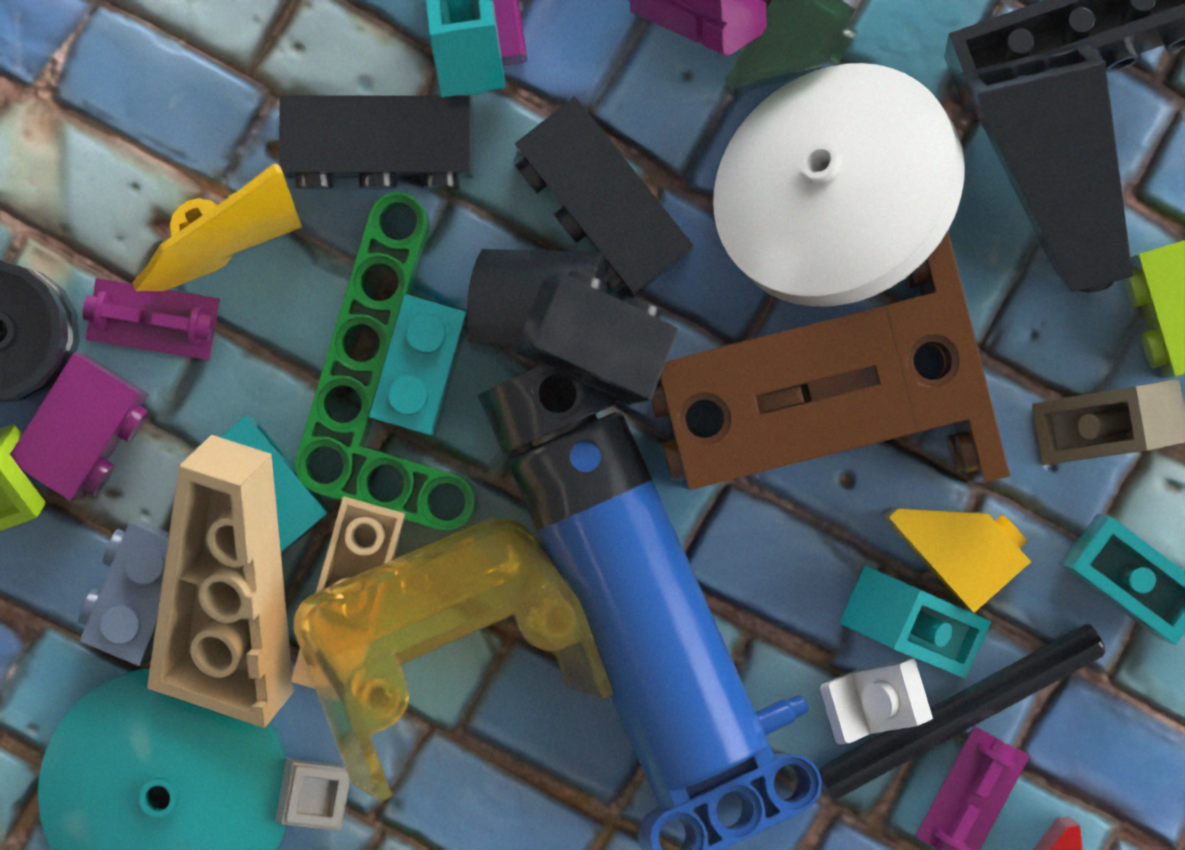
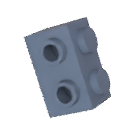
M144 521L128 523L125 531L117 529L114 532L102 561L104 565L110 567L101 590L94 587L90 590L79 614L78 623L86 625L80 642L138 666L151 661L169 539L168 531Z

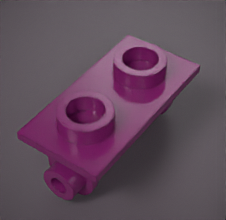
M96 278L93 296L87 295L83 306V320L88 321L85 340L210 360L220 298L172 290L135 291L133 284Z
M973 726L915 837L933 846L935 850H980L1030 755Z

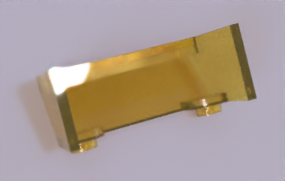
M501 517L487 519L307 597L298 607L294 617L295 636L351 783L376 799L383 801L393 795L370 735L396 723L406 710L409 691L400 665L512 615H515L523 637L530 644L543 650L554 651L566 686L601 700L614 695L579 599L531 532L523 524Z

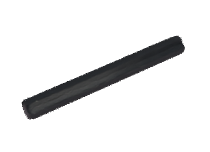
M1085 624L930 707L933 719L918 726L885 731L822 765L819 768L821 780L831 797L840 798L1098 660L1105 654V645L1096 629L1091 624Z

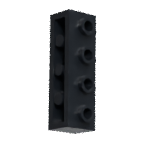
M1043 0L949 33L944 58L965 113L968 114L975 110L962 86L960 73L1082 43H1087L1106 62L1107 72H1115L1135 64L1142 57L1140 53L1163 45L1166 51L1184 48L1185 0Z

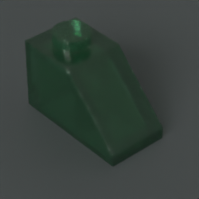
M772 0L766 10L767 28L761 36L745 45L725 78L722 88L732 94L796 79L819 70L827 58L839 64L858 32L847 25L856 9L842 0Z

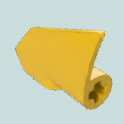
M272 164L237 192L228 195L229 198L218 205L211 200L201 198L188 200L180 205L172 215L170 223L172 237L160 244L147 266L132 282L135 291H166L221 269L227 265L236 253L302 228L281 167L278 164Z

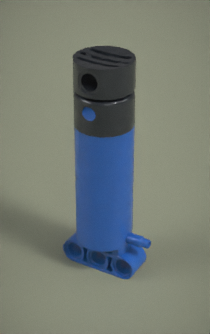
M542 365L477 395L503 454L525 445L529 448V450L512 457L509 460V468L659 805L647 813L639 825L638 840L641 849L663 850L659 843V833L663 825L672 819H678L684 826L686 833L685 842L679 850H724L811 807L821 792L822 780L819 770L812 761L804 756L773 753L766 738V735L793 723L796 718L806 714L809 710L808 704L803 696L797 695L788 700L782 699L755 712L624 415L621 412H613L599 419L596 416L597 413L618 404V401ZM539 387L549 389L556 397V413L544 408L540 402L538 395ZM789 765L797 774L798 784L794 794L788 799L782 800L775 792L774 778L779 769ZM734 792L741 800V815L737 822L725 827L717 817V804L726 793Z

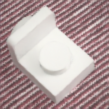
M915 658L859 668L825 682L820 686L826 714L830 721L835 741L839 745L851 743L873 733L918 726L933 719Z

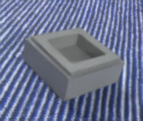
M286 758L275 821L282 825L341 831L352 769L340 764Z

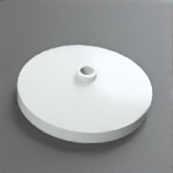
M864 63L842 64L815 70L785 84L762 101L737 129L724 152L717 171L713 197L714 218L721 242L730 258L755 285L783 301L811 307H830L858 302L891 288L917 269L931 255L949 229L957 212L964 183L965 165L959 135L950 117L936 97L920 82L895 69Z

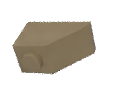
M1179 379L1032 404L1042 466L1148 451L1185 443V409Z

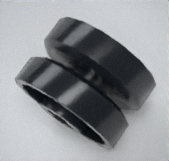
M0 260V331L3 329V322L7 326V335L0 342V402L31 400L53 387L73 353L77 351L80 342L78 316L65 290L46 274Z

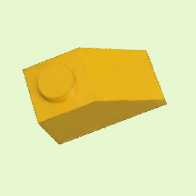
M891 507L882 515L963 607L973 613L1031 563L1029 558L1020 550L1028 541L1003 514L994 520L989 514L981 512Z

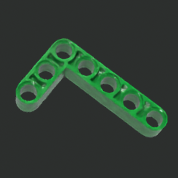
M393 192L383 195L375 202L370 211L297 452L295 470L298 479L305 488L315 493L341 501L343 496L367 502L405 513L404 520L437 530L450 531L466 524L472 519L477 509L478 497L475 487L470 481L457 473L365 446L373 422V418L369 417L403 297L404 294L411 296L430 232L428 213L418 200L407 193ZM400 206L414 210L417 224L414 232L409 237L395 240L385 234L383 225L388 212ZM381 266L390 267L397 273L399 280L395 294L383 301L371 299L365 288L369 273ZM363 326L372 327L378 333L380 348L371 360L358 362L349 354L347 348L348 338L357 328ZM350 386L360 395L362 401L361 411L352 421L342 423L331 414L329 402L332 394L337 389ZM326 446L337 450L343 461V471L339 478L332 483H324L318 480L311 468L314 454L320 448ZM391 465L397 468L403 476L404 489L401 495L394 501H383L372 490L371 478L380 466ZM443 483H450L459 487L465 497L463 512L452 520L439 517L433 511L431 505V495Z

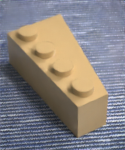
M211 435L179 465L147 688L265 728L294 693L293 682H291L292 666L272 455Z

